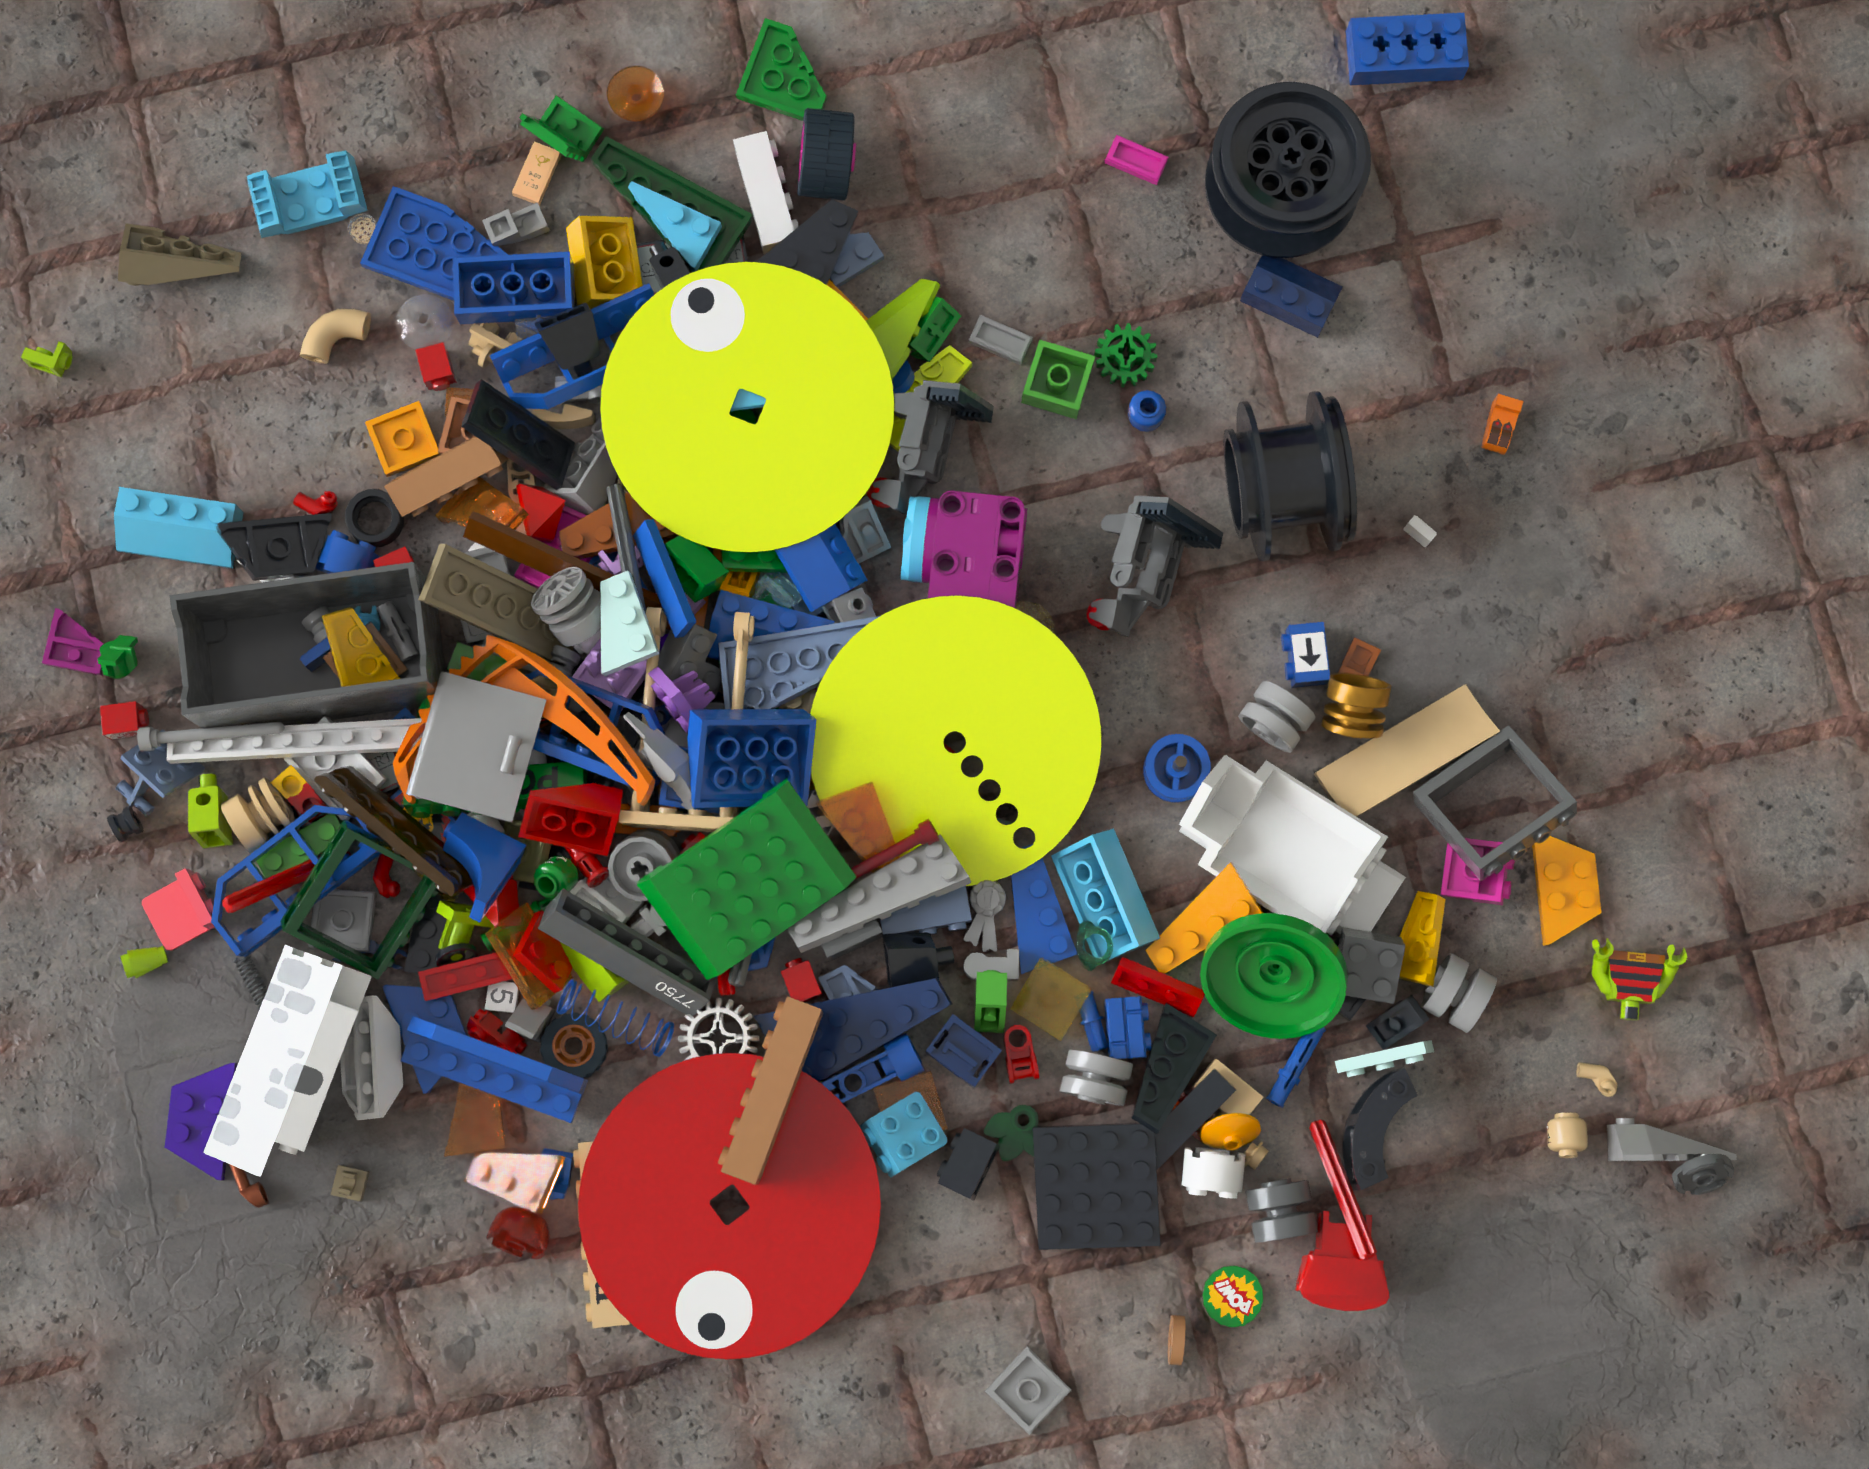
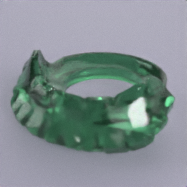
M1083 921L1079 925L1076 937L1077 955L1083 968L1092 971L1096 966L1104 964L1109 960L1113 952V941L1105 929L1094 926L1090 921ZM1093 934L1102 935L1107 942V951L1100 958L1092 956L1085 949L1086 938Z

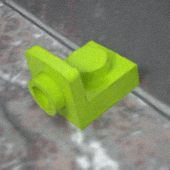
M59 341L54 354L40 347H37L36 350L25 347L21 358L29 367L62 378L64 371L68 370L71 366L73 356L72 350L66 343Z

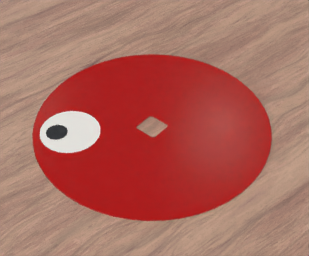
M740 1053L710 1054L676 1063L655 1073L627 1094L612 1110L599 1129L584 1164L578 1201L579 1227L584 1251L596 1281L609 1301L634 1327L663 1345L686 1354L715 1359L750 1358L784 1349L806 1338L822 1327L847 1302L860 1283L875 1248L880 1222L881 1202L877 1169L870 1147L861 1128L842 1102L823 1084L803 1071L800 1073L759 1185H754L721 1172L723 1165L718 1164L724 1146L730 1148L734 1137L729 1135L735 1117L741 1119L745 1107L741 1106L740 1103L746 1088L752 1089L756 1078H753L751 1074L757 1059L763 1060L764 1057ZM730 1185H734L750 1208L732 1223L725 1225L710 1205V1200Z

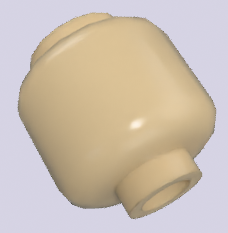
M1577 1113L1555 1114L1554 1119L1547 1123L1548 1147L1552 1151L1559 1152L1560 1158L1578 1157L1577 1152H1581L1588 1147L1587 1123L1579 1118Z

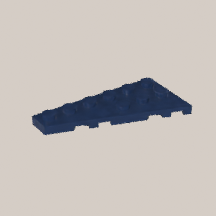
M934 978L809 1004L822 1009L823 1015L802 1071L818 1082H821L953 1003L939 979ZM775 1011L754 1015L765 1037L768 1030L774 1031L778 1022L773 1018Z

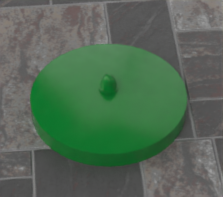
M1260 913L1233 920L1213 935L1204 952L1200 978L1202 989L1208 1002L1227 1022L1253 1035L1286 1039L1311 1034L1333 1020L1344 1003L1348 983V970L1338 946L1319 928L1296 917L1276 913Z

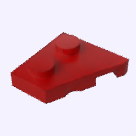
M540 910L534 913L513 956L553 993L562 991L573 967L560 941L538 929L544 911Z

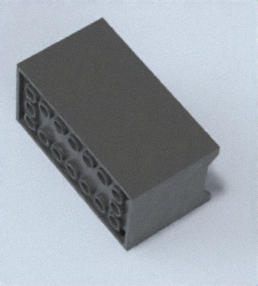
M414 562L169 595L171 612L178 638L183 687L180 699L182 716L201 728L269 722L299 725L319 722L324 716L335 720L400 711L404 707L407 709L419 708L428 695L435 694L440 673L445 672L438 609L418 600L426 581L425 575ZM393 600L403 623H407L409 627L407 632L416 650L419 652L414 658L403 662L407 670L399 675L401 679L341 687L339 678L326 662L311 672L299 659L301 658L300 656L317 645L313 640V633L305 629L302 621L311 612L324 606L327 607L330 613L349 607L355 611L357 606H361L362 613L370 614L372 606L378 607ZM379 615L381 623L379 632L401 660L392 639H388L385 634L387 629Z

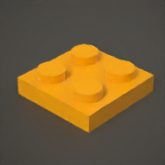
M420 401L365 422L387 477L439 456L437 452L438 445Z

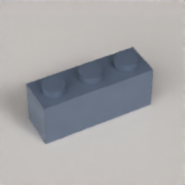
M966 886L939 897L933 895L919 901V905L908 909V906L892 912V916L883 920L880 918L883 934L927 932L935 935L938 928L948 927L949 932L963 930L967 928L966 923H971L972 921Z

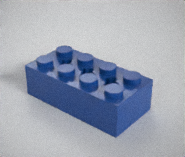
M1465 13L1351 18L1346 29L1350 85L1463 80L1469 68Z
M570 252L453 257L454 314L459 324L544 320L576 307L574 262ZM543 284H548L546 289L540 290L543 288ZM515 285H519L517 290L512 291ZM485 287H490V290L484 292Z

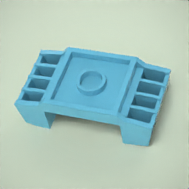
M339 151L326 154L327 164L271 178L267 170L248 175V187L261 238L304 231L342 221L349 216L368 211L355 158L347 151Z

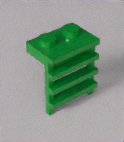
M557 95L541 119L523 113L519 117L522 120L520 125L565 157H570L577 161L580 160L581 162L585 161L605 129Z

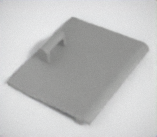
M441 672L406 795L513 822L547 700L447 672Z

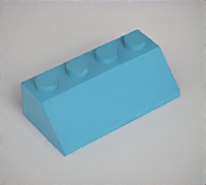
M119 487L114 512L116 550L118 552L233 569L235 555L217 532L216 526L218 523L242 521L244 512L236 504Z
M1114 828L1093 834L1051 855L1097 965L1160 939Z

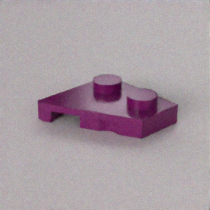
M55 608L42 664L103 676L101 664L98 663L97 659L101 656L99 649L104 643L62 610Z

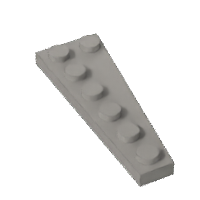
M940 834L939 841L931 845L927 843L917 847L837 894L786 930L799 951L803 953L839 938L845 933L861 929L867 922L877 918L883 920L892 916L891 913L906 906L910 909L919 905V901L933 895L939 897L971 883L970 877Z

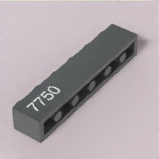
M564 888L546 906L538 927L539 930L686 1015L691 1014L694 1016L697 1010H700L710 1001L717 978L714 977L706 980L697 966Z

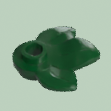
M1019 1105L1013 1108L1010 1113L1000 1112L995 1114L987 1122L984 1134L999 1138L998 1145L1000 1148L998 1151L1002 1161L1016 1158L1023 1150L1034 1157L1033 1127L1038 1125L1037 1112L1028 1105ZM1025 1114L1029 1117V1123L1026 1126H1021L1018 1123L1019 1115Z

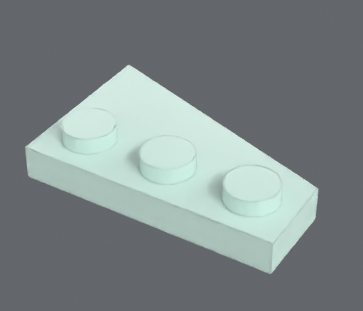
M627 570L601 581V674L607 676L660 653L631 573Z
M1432 1040L1338 1060L1335 1061L1338 1073L1346 1072L1347 1077L1365 1074L1364 1067L1375 1065L1378 1071L1394 1067L1393 1061L1405 1058L1406 1064L1423 1061V1054L1434 1052Z

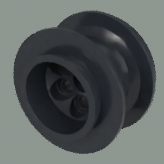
M1279 82L1265 85L1246 94L1229 109L1222 119L1216 132L1213 149L1206 167V198L1217 224L1240 246L1267 257H1299L1325 247L1346 228L1356 209L1357 202L1367 185L1371 168V151L1366 131L1358 116L1343 100L1315 85L1301 82ZM1262 156L1266 159L1267 163H1256L1253 157ZM1317 168L1321 176L1313 175L1310 169ZM1266 182L1272 183L1276 190L1268 191L1262 184ZM1300 189L1305 196L1297 197L1292 194L1291 190Z
M1312 391L1307 398L1306 423L1258 429L1249 402H1239L1237 407L1236 433L1233 429H1226L1223 439L1228 498L1234 527L1239 539L1247 538L1248 533H1250L1254 550L1260 561H1268L1270 559L1272 530L1319 523L1324 541L1330 551L1340 550L1343 541H1353L1357 529L1356 481L1349 435L1338 400L1334 396L1326 397L1324 400L1319 391Z

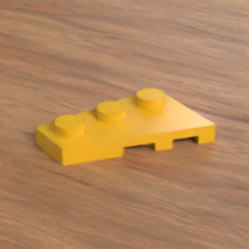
M349 607L322 615L341 687L401 679L374 642L373 637L353 608Z
M1417 891L1399 936L1402 937L1405 944L1399 979L1434 987L1446 900L1443 897Z

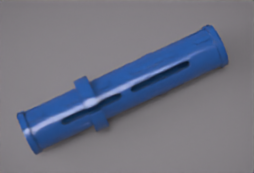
M1324 1027L1311 1034L1301 1036L1284 1068H1280L1277 1073L1279 1077L1266 1097L1269 1102L1280 1108L1284 1107V1103L1294 1085L1298 1086L1300 1083L1299 1076L1312 1056L1323 1033L1326 1031Z

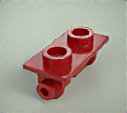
M480 1008L474 1017L471 1016L468 1020L466 1029L472 1038L516 1054H522L528 1046L524 1043L525 1039L509 1028H506L500 1034L498 1030L504 1022L489 1010L484 1011Z

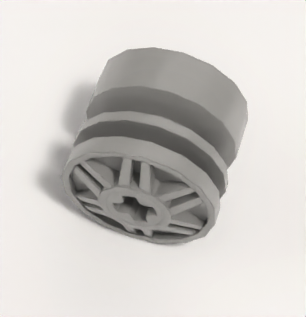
M568 567L548 578L534 593L531 600L532 609L540 615V619L543 622L549 624L550 631L562 645L574 646L582 643L601 629V593L593 588V583L590 579L586 578V574L579 567Z

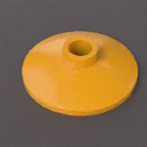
M1231 1113L1208 1121L1202 1127L1200 1135L1202 1142L1211 1148L1236 1150L1254 1141L1261 1132V1126L1258 1119L1251 1115Z

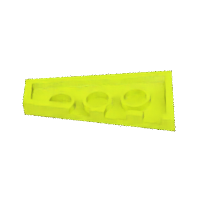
M949 345L935 355L930 362L920 366V369L914 373V382L907 392H914L915 387L923 384V380L959 383L972 367V362ZM894 413V423L889 445L899 452V442L906 420L898 418Z

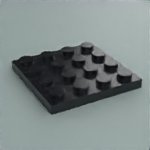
M1140 1123L1033 1127L1039 1250L1161 1245L1154 1132Z

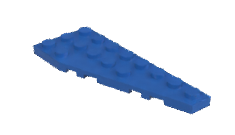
M393 186L360 264L366 269L454 301L453 257L508 254L498 246H493L490 240L476 231L467 221L465 222L456 215L447 205ZM543 284V288L540 290L546 289L547 286ZM515 285L512 291L517 290L519 285ZM485 287L484 292L490 290V287ZM541 320L517 321L513 323L538 332L534 323Z

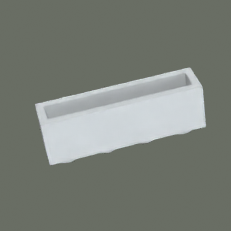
M767 131L733 139L737 160L764 255L799 227L797 219L791 220L789 210L793 209L789 192H783L781 184L786 183L782 166L776 167L774 157H778L775 140L769 141Z

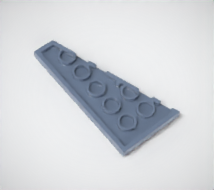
M880 616L753 637L752 641L748 643L743 709H775L818 687L829 665L844 645L868 623ZM735 640L718 643L725 709H731L737 645Z

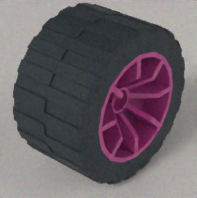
M813 108L805 109L798 169L797 194L799 196L835 200L847 199L850 174L854 171L856 143H854L855 116L852 112Z

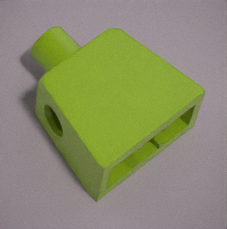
M215 774L199 775V788H192L188 791V832L203 849L233 845L232 829L221 809V804L228 800V796L217 786V776Z

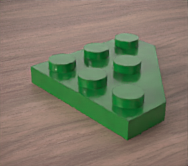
M765 18L737 90L736 98L803 121L806 108L824 109L827 101L826 94L822 86H820L793 28Z

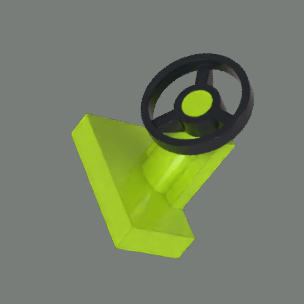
M439 901L436 912L447 920L438 948L442 950L435 957L437 967L447 965L442 964L440 961L458 962L466 960L465 953L467 950L473 952L469 959L478 957L476 947L469 944L475 925L497 929L502 927H495L486 916H484L480 923L470 918L473 905Z

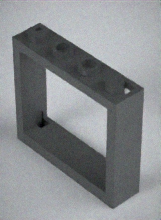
M1509 725L1413 791L1414 804L1480 881L1493 873L1497 875L1503 869V865L1512 859L1514 861L1520 859L1527 852V848L1536 842L1538 844L1544 842L1549 838L1554 829L1560 825L1563 827L1568 825L1569 820L1577 814V801ZM1510 750H1513L1559 804L1481 858L1435 803Z

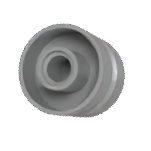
M1449 953L1441 965L1436 967L1434 987L1426 985L1421 1008L1439 1018L1450 1005L1453 1006L1448 1023L1468 1033L1487 1006L1495 989L1497 977L1478 968L1466 980L1469 962L1453 953Z

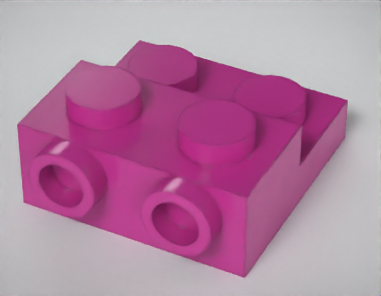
M1465 838L1481 858L1503 843ZM1447 843L1440 895L1468 899L1473 902L1503 905L1504 899H1509L1511 894V881H1506L1508 869H1514L1515 861L1513 859L1503 865V869L1497 875L1493 873L1480 881Z

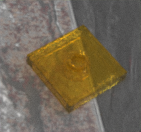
M1041 957L1010 1009L1061 1041L1087 1000L1092 988Z

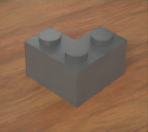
M694 624L684 637L675 638L671 629L660 651L658 667L671 680H675L694 670L698 677L693 682L701 679L703 683L709 686V690L705 694L712 691L716 698L722 685L721 668L705 660L717 634Z

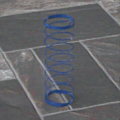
M571 979L568 982L557 1006L558 1014L563 1015L573 1004L571 1015L573 1019L574 1004L583 983L580 984L575 999L571 1003L577 981ZM572 986L571 991H570V994H569V996H568V998H567V1001L565 1002V1004H564V1006H563V1008H562L564 999H565V997H566V995H567V993H568L570 987ZM595 989V990L593 991L592 995H591V998H590V1000H589L588 1006L586 1007V1009L584 1010V1012H583L577 1019H573V1020H574V1021L578 1020V1019L585 1013V1011H586V1015H585V1023H586V1026L589 1027V1026L593 1025V1024L598 1020V1018L600 1017V1019H599V1031H600V1032H602V1033L605 1032V1031L613 1024V1027H612V1035H613V1038H618V1037H620V1036L625 1032V1030H626V1042H627V1044L633 1043V1042L639 1037V1035H640V1038H639V1046H640V1040H641L642 1031H643V1029L645 1028V1026H646V1024H647V1022H648V1020H649L650 1012L647 1014V1016H646V1018H645V1020H644V1023H643L641 1032L638 1034V1036H637L632 1042L629 1043V1042L627 1041L628 1027H629V1024L631 1023V1021H632V1019H633V1017H634V1015H635V1013H636L637 1007H635V1008L633 1009V1012H632V1014H631V1016H630L628 1025L626 1026V1028L624 1029V1031H623L619 1036L615 1037L614 1034H613V1033H614V1024H615L616 1017L618 1016V1014H619V1012H620V1010H621V1008H622L623 1001H621V1003H620V1005H619V1007H618V1009H617V1012H616V1015H615L614 1020L611 1022V1024H610L604 1031H601V1030H600L601 1016H602V1013H603V1011H604V1009H605V1007H606V1005H607V1003H608V1001H609L610 995L607 996V998H606V1000H605V1002H604L602 1011H601V1013L599 1014V1016L596 1018V1020H595L591 1025H587L586 1020H587L588 1008H589V1005L591 1004V1002H592V1000H593V998H594V996H595V993H596V989ZM664 1018L661 1019L653 1040L646 1047L648 1048L653 1042L652 1051L658 1057L665 1052L674 1032V1023L671 1021L667 1022L660 1032L654 1049L655 1038L662 1027ZM670 1026V1030L666 1038V1041L661 1050L659 1051V1047L663 1039V1036Z

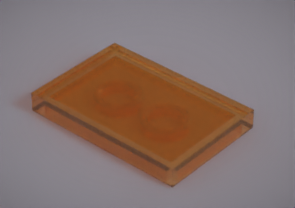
M527 902L520 905L486 932L485 935L531 1010H535L556 993L547 988L513 956L534 915ZM570 973V975H569V977H568V979H567L565 985L568 984V982H569L571 979H573V976L571 975V973Z

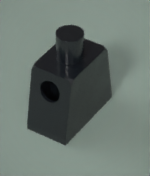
M659 242L650 248L649 251L652 257L649 259V262L661 290L670 283L690 274L676 247L668 249L664 242Z
M586 302L534 323L562 370L574 367L578 378L594 371L590 360L601 355L593 313Z
M930 933L882 935L889 988L934 978L939 979L938 966L954 963L952 947L936 948Z

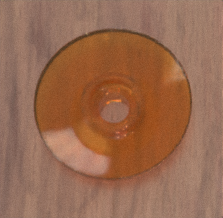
M629 66L619 70L611 78L607 87V99L611 109L619 117L628 121H642L650 118L660 109L664 99V88L660 78L652 70L643 66ZM634 94L642 96L638 101H633L631 98Z

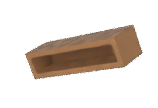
M474 436L393 479L384 487L402 517L409 513H412L413 517L429 509L427 504L436 499L439 504L453 496L452 490L461 487L464 491L478 483L477 477L486 474L489 478L502 471L501 465L508 458Z

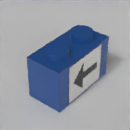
M1324 622L1288 625L1285 634H1281L1283 652L1287 651L1289 663H1285L1286 680H1291L1292 688L1327 685L1330 678Z

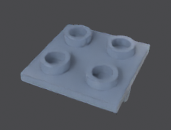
M167 743L156 747L154 751H140L137 745L122 754L120 759L139 776V780L135 788H132L126 780H122L115 789L127 798L126 802L131 807L135 806L147 817L155 809L154 806L143 798L149 786L164 798L204 772L205 767L199 762L170 764L167 761Z

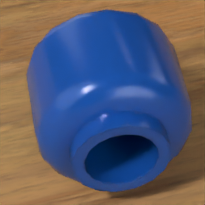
M1145 390L1138 392L1129 403L1127 414L1129 422L1140 431L1149 432L1156 430L1161 426L1166 415L1167 407L1165 400L1154 391Z

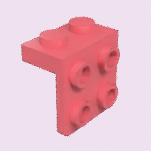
M186 868L175 873L176 881L142 900V906L161 943L169 951H173L215 928L211 923L214 901L212 898L208 899L204 891L206 885L200 874Z

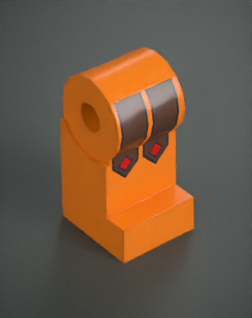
M1501 394L1495 397L1492 401L1483 437V449L1503 455L1506 454L1524 401Z

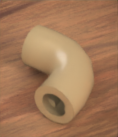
M337 309L323 314L310 326L303 340L300 356L309 361L327 364L331 349L339 339L354 338L366 340L371 324V314L356 309Z

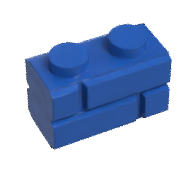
M1141 996L1105 999L1104 1009L1108 1056L1119 1060L1147 1057L1146 1051H1151L1150 1033L1144 1032V1021H1149L1148 1004L1142 1003Z

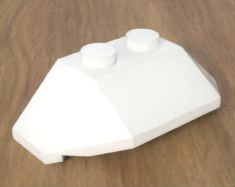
M366 996L363 998L340 1058L342 1093L349 1106L355 1112L354 1115L357 1120L384 1118L403 1087L402 1061H400L402 1058L400 1025L377 996Z

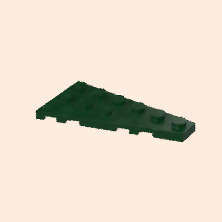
M607 136L591 158L592 164L670 247H672L669 239L664 237L651 220L650 215L643 206L638 204L634 195L629 190L628 186L631 181L721 222L722 228L698 270L725 264L754 220L753 214Z

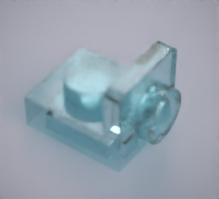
M779 571L770 576L765 574L756 583L755 588L757 591L752 596L753 599L761 600L771 593L772 599L777 604L787 608L799 603L802 599L796 586Z

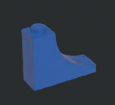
M462 812L456 822L450 821L445 828L443 837L446 838L443 851L458 860L469 873L475 887V900L469 917L480 923L520 865L526 845Z

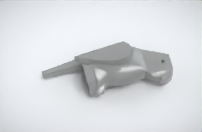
M630 712L626 713L623 718L643 738L645 747L638 754L642 762L646 766H651L658 777L673 788L683 802L681 806L688 810L694 809L691 800L688 753L659 729L652 730Z

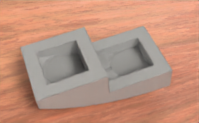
M538 203L512 214L509 209H506L482 220L493 246L521 242L550 231Z

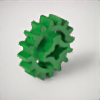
M1127 323L1125 330H1121L1120 326L1116 324L1114 333L1106 329L1104 332L1105 339H1098L1097 345L1100 348L1095 349L1094 356L1100 359L1096 361L1095 366L1096 368L1103 367L1100 375L1102 378L1107 375L1111 376L1110 384L1120 380L1121 387H1125L1126 381H1130L1134 387L1137 385L1138 377L1145 381L1148 376L1146 371L1153 372L1155 366L1150 362H1156L1157 354L1151 352L1156 349V343H1148L1151 336L1150 333L1144 336L1140 334L1142 327L1138 326L1133 331L1131 330L1130 323ZM1121 339L1117 345L1110 346L1114 341ZM1133 340L1136 341L1141 347H1138V346L1133 342ZM1125 346H1127L1129 356L1126 365L1124 364L1125 359H1123L1122 354ZM1110 363H1113L1118 370L1114 369ZM1142 364L1140 368L1133 372H1130V369L1133 368L1135 365L1140 366Z

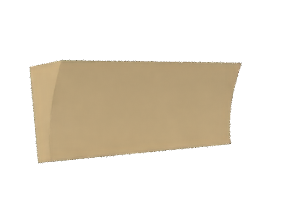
M1465 684L1383 732L1382 737L1371 739L1315 772L1314 775L1330 801L1358 817L1499 733L1500 730L1488 717Z

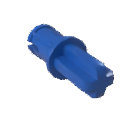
M1088 991L1075 995V999L1082 1018L1080 1025H1084L1091 1051L1097 1052L1106 1049L1108 1043L1101 1023L1103 1016H1099L1093 995L1094 992Z

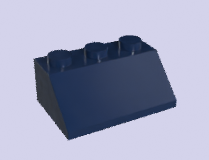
M1262 255L1244 289L1240 301L1318 338L1343 286L1283 258Z

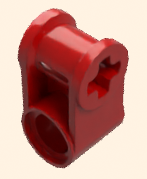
M1022 1025L1010 1026L1003 1035L1009 1084H1013L1015 1080L1031 1077L1035 1080L1039 1079L1038 1064L1033 1050L1030 1031ZM1016 1029L1021 1030L1025 1034V1042L1020 1047H1014L1009 1042L1010 1033ZM1029 1066L1028 1069L1015 1070L1018 1067Z

